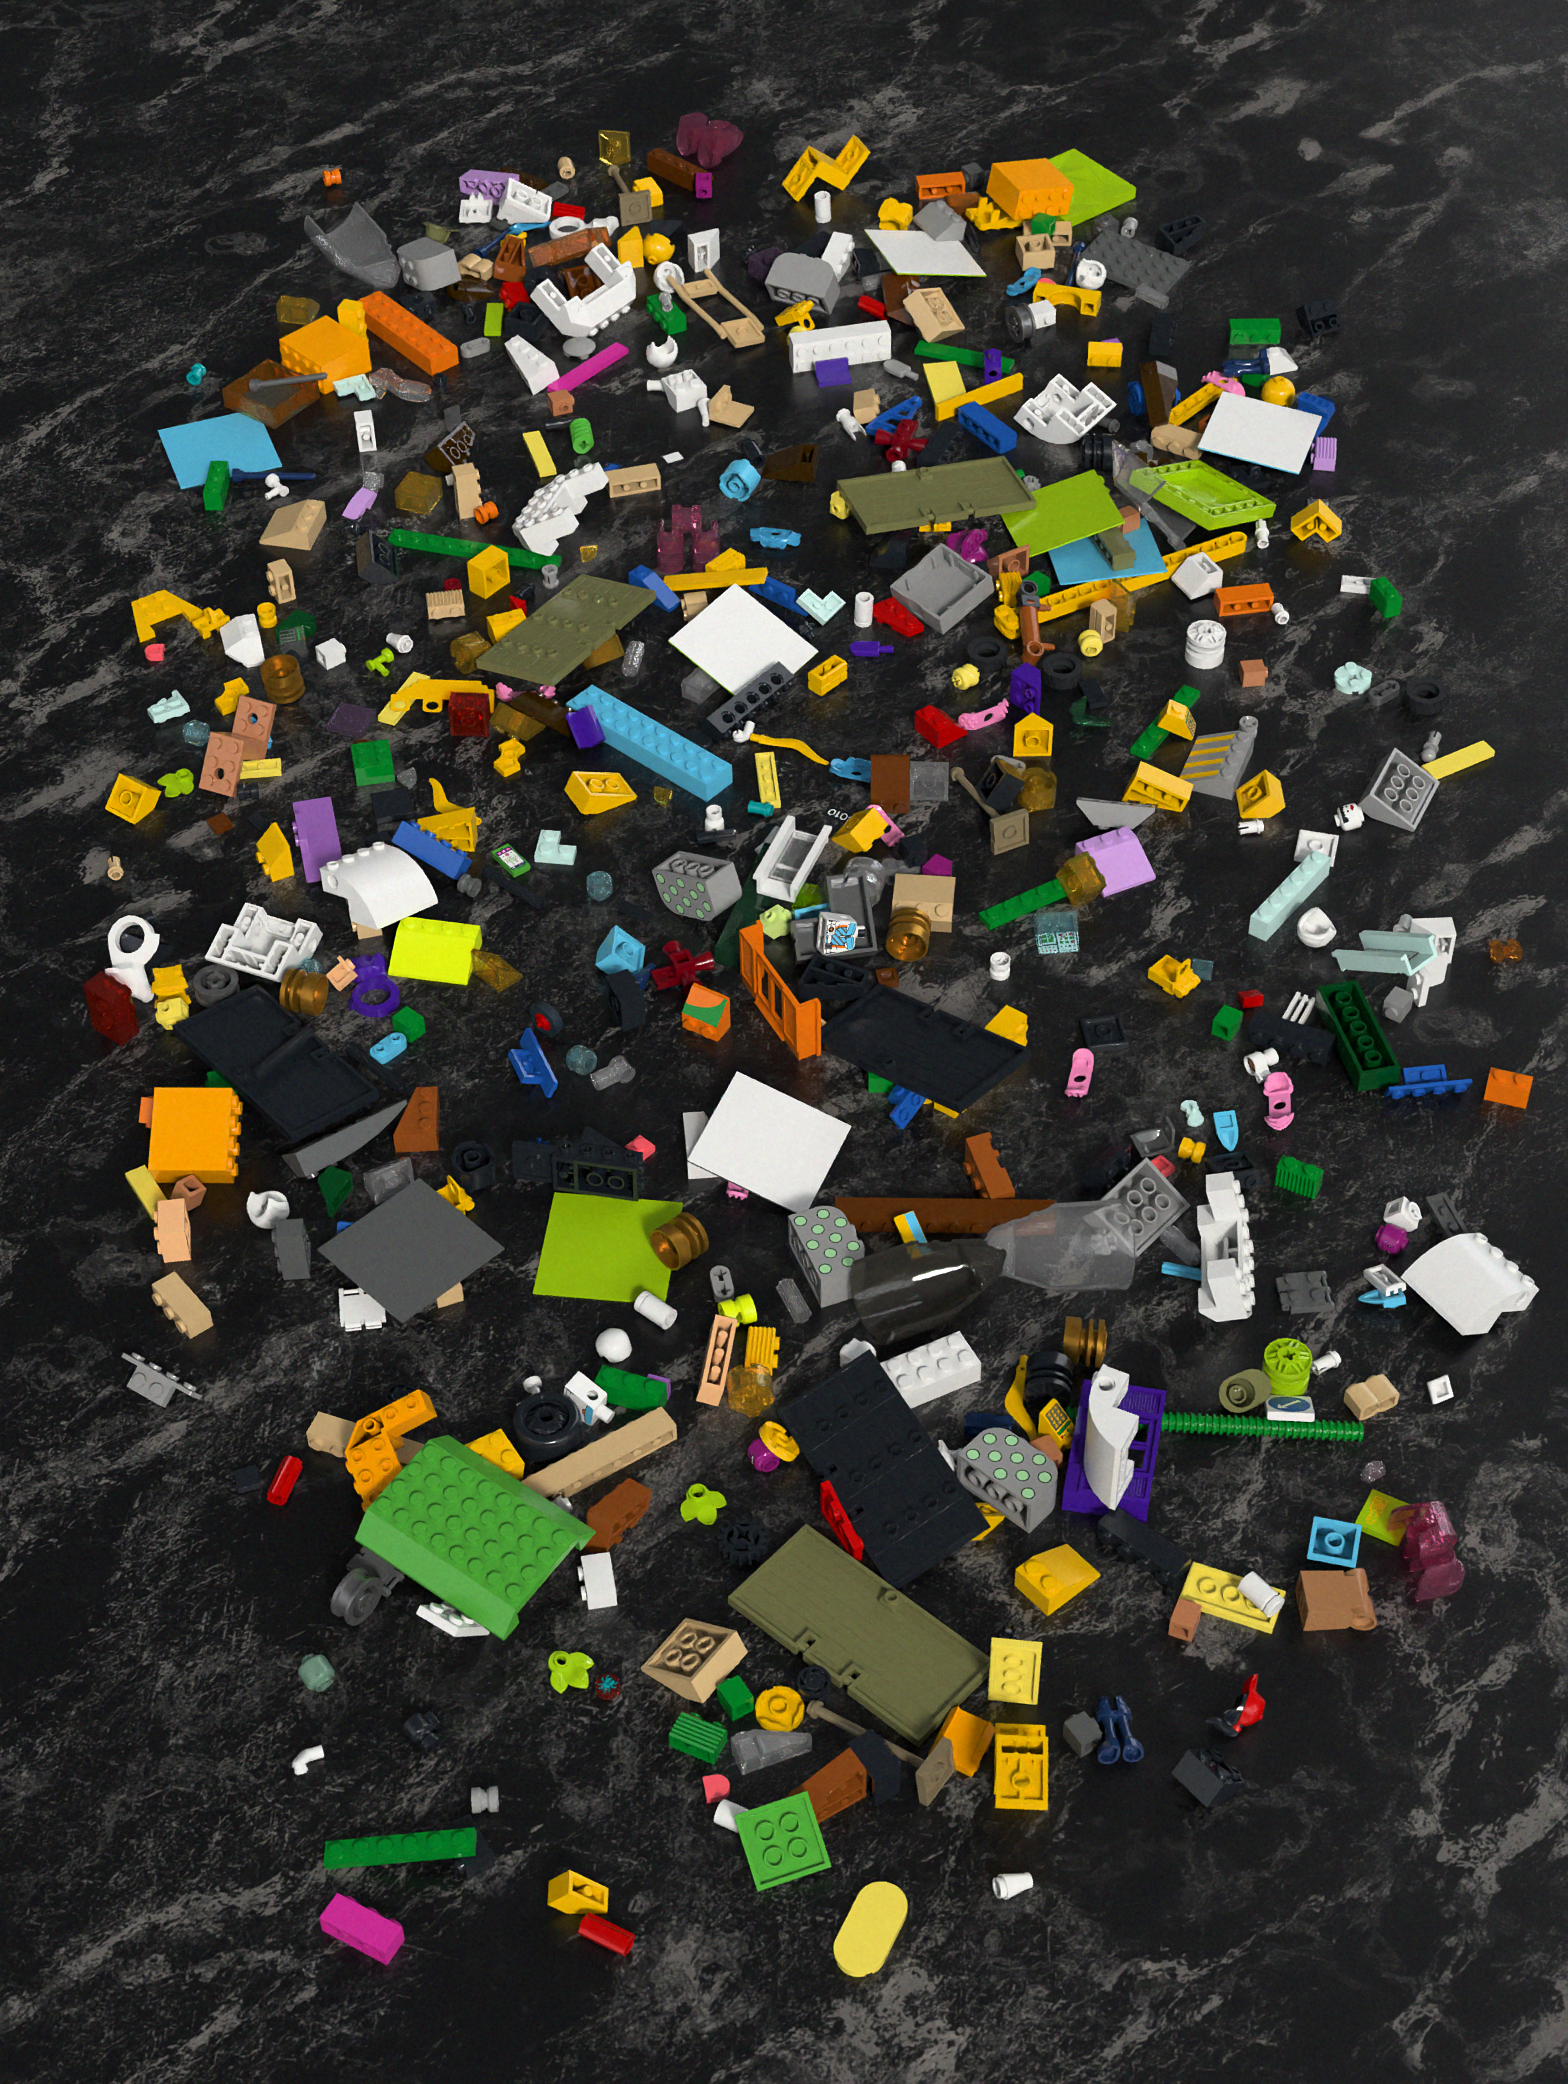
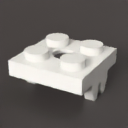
M472 192L469 200H461L459 221L464 223L490 222V219H492L493 199L484 200L481 192L478 193V198H476L474 192Z

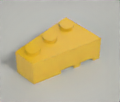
M1141 761L1126 786L1122 801L1128 802V800L1140 802V804L1149 803L1158 805V808L1182 812L1189 801L1194 784Z
M475 807L418 819L417 823L421 825V830L426 831L427 829L437 835L436 839L440 841L444 839L452 844L451 848L475 851L478 837Z

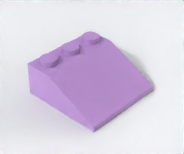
M1128 826L1076 843L1075 862L1103 897L1156 879L1138 838Z

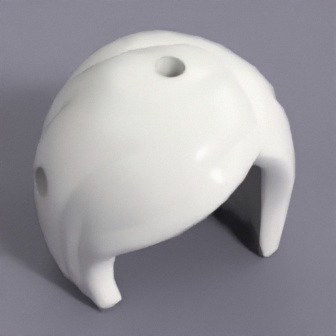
M1083 258L1076 270V284L1080 288L1096 290L1103 285L1106 279L1105 267L1098 261Z
M666 261L659 264L653 276L654 283L662 292L675 293L676 291L667 281V277L672 275L679 286H681L685 281L684 274L677 264Z
M668 336L667 342L660 347L655 346L654 342H652L651 345L647 346L646 350L648 362L657 368L670 366L678 353L677 344L670 336Z
M1318 907L1312 908L1303 914L1297 924L1299 939L1310 947L1318 948L1325 946L1334 938L1337 932L1327 915Z
M267 1191L260 1194L251 1192L247 1202V1213L256 1226L264 1229L276 1228V1220L287 1219L289 1203L286 1197L278 1191Z

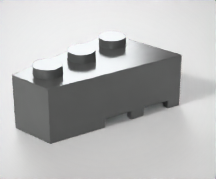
M303 1218L276 1220V1229L272 1230V1242L276 1243L274 1245L275 1257H279L277 1258L278 1272L282 1271L283 1280L310 1278L311 1243L307 1242L309 1236L305 1234L306 1227Z

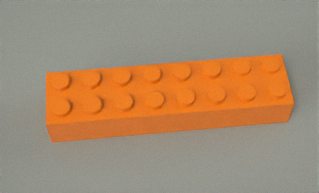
M380 290L358 300V302H363L367 329L431 376L459 364L456 345Z

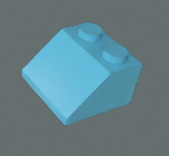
M1314 1516L1307 1559L1355 1568L1362 1525Z

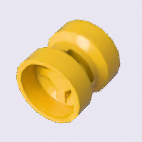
M265 602L258 605L257 613L260 626L264 628L275 626L277 624V616L275 615L274 604Z
M1184 1137L1179 1147L1178 1157L1183 1159L1191 1157L1192 1162L1199 1164L1204 1155L1206 1144L1202 1142L1195 1144L1192 1139Z

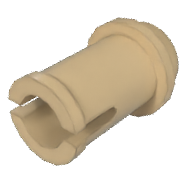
M112 856L113 862L111 857L107 861L109 866L108 876L113 880H119L124 872L120 866V859Z

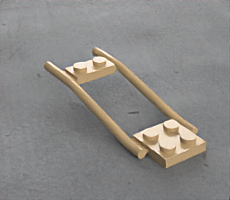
M709 268L704 270L708 279L685 283L679 286L672 275L667 277V281L680 298L713 327L721 339L727 337L735 348L765 341V336L761 332L764 326L758 318L723 288ZM718 291L747 318L723 322L719 325L692 299L717 294Z

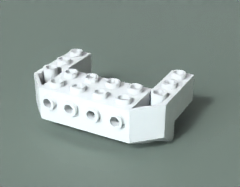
M603 243L591 249L584 260L605 285L583 300L575 296L567 301L551 281L547 279L539 284L530 295L564 335L573 337L594 336L599 328L604 329L610 321H616L621 313L623 315L631 309L629 306L636 298V278L631 262L628 260L621 265Z
M599 462L586 464L579 470L573 469L566 475L560 474L545 487L534 492L533 498L528 501V505L522 509L521 515L515 519L516 522L512 526L514 534L525 549L551 556L559 545L556 539L575 531L579 523L574 515L581 513L588 503L584 496L603 489L609 481Z
M1233 1172L1206 1175V1193L1210 1204L1197 1206V1226L1201 1236L1202 1288H1198L1199 1313L1216 1322L1249 1318L1252 1315V1305H1255L1254 1292L1251 1291V1288L1255 1287L1254 1276L1251 1274V1270H1254L1253 1257H1250V1253H1254L1252 1239L1249 1240L1250 1235L1247 1222H1249L1248 1209H1244L1243 1194L1239 1195L1241 1193L1239 1180H1235Z

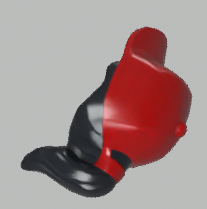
M1253 1674L1246 1680L1242 1689V1695L1236 1698L1235 1705L1225 1711L1222 1717L1211 1716L1206 1718L1204 1722L1212 1724L1226 1736L1235 1737L1244 1726L1253 1725L1258 1720H1261L1266 1702L1256 1691L1258 1674Z

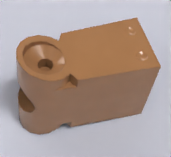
M1355 1568L1346 1573L1344 1571H1300L1295 1593L1303 1631L1346 1629L1349 1626L1358 1630H1371L1375 1628L1377 1620L1373 1603L1367 1594L1369 1584L1366 1571L1362 1568Z

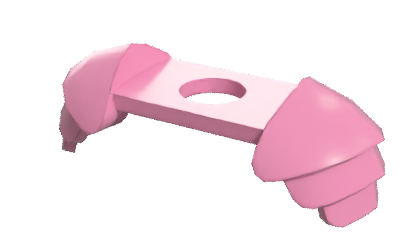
M501 682L496 684L497 690L495 692L498 695L497 698L504 702L510 703L513 699L526 692H513L512 688H508ZM547 685L540 686L539 692L546 695L545 699H550L556 694L554 692L556 687L555 685L553 687Z
M1274 1072L1267 1075L1264 1083L1265 1089L1263 1092L1269 1097V1116L1264 1117L1269 1126L1281 1131L1291 1123L1294 1117V1113H1291L1290 1096L1293 1092V1085L1285 1072ZM1279 1102L1286 1104L1283 1109L1277 1110L1274 1108Z

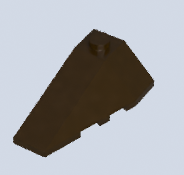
M1158 361L1139 364L1150 426L1153 428L1166 425L1169 422L1172 410L1171 405L1178 386L1176 368Z
M463 421L432 448L424 458L434 470L452 473V466L467 464L466 460L470 455L469 449L472 447L475 433Z

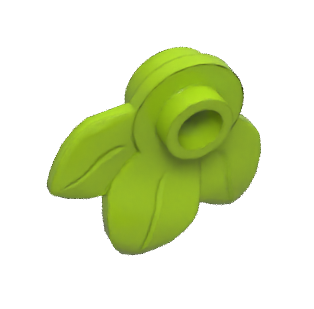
M180 769L176 774H167L157 781L158 784L166 786V797H176L180 793L189 794L194 788V776L188 769Z
M694 1484L687 1491V1499L681 1504L680 1511L683 1520L686 1522L697 1518L701 1523L711 1525L717 1518L716 1508L724 1507L726 1500L721 1493L709 1491L702 1484Z
M556 1651L552 1653L548 1660V1667L552 1672L550 1676L552 1687L559 1693H563L568 1685L587 1689L589 1677L586 1670L590 1669L594 1662L590 1657L580 1652L568 1654L564 1651ZM557 1660H563L565 1664L560 1665L557 1663Z

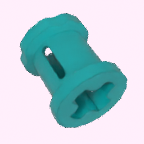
M195 363L191 368L192 371L187 374L186 378L190 384L199 385L201 377L206 374V368L202 364Z

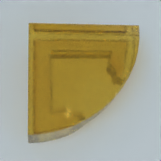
M597 545L580 547L582 563L594 559L598 553Z
M655 786V801L659 805L667 807L673 796V790Z

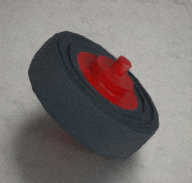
M540 1001L530 1009V1016L534 1025L543 1034L554 1037L563 1029V1022L559 1013L549 1003Z

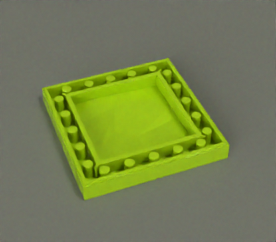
M1071 149L1049 159L1074 185L1068 214L1054 216L1056 217V222L1071 221V227L1128 202L1136 196L1135 186L1076 149Z
M1198 459L1134 471L1130 480V484L1170 506L1173 510L1208 530L1273 517L1276 504Z

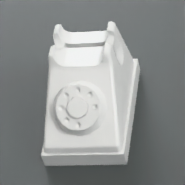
M509 178L498 203L500 206L497 218L500 220L507 219V223L511 225L514 223L547 222L550 218L552 197L539 191L536 193L535 189Z

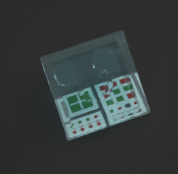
M1077 911L1033 914L1034 932L1039 954L1079 951Z

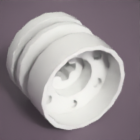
M1199 620L1192 623L1187 630L1186 661L1190 665L1201 669H1211L1219 666L1224 657L1225 628L1221 624L1210 620Z

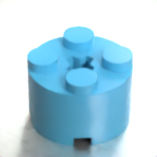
M736 460L731 462L723 472L719 485L722 492L730 499L734 497L738 498L737 501H745L759 484L761 476L748 460Z

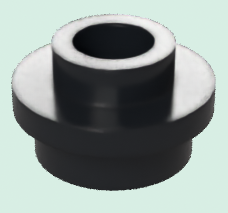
M436 373L431 378L435 387L442 388L447 385L448 376L444 373Z

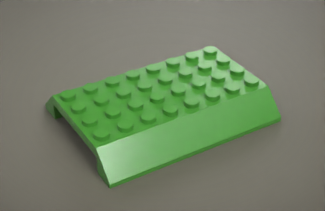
M445 1435L430 1439L367 1508L355 1540L504 1641L519 1624L517 1613L568 1553L574 1547L581 1551L596 1532L451 1436Z

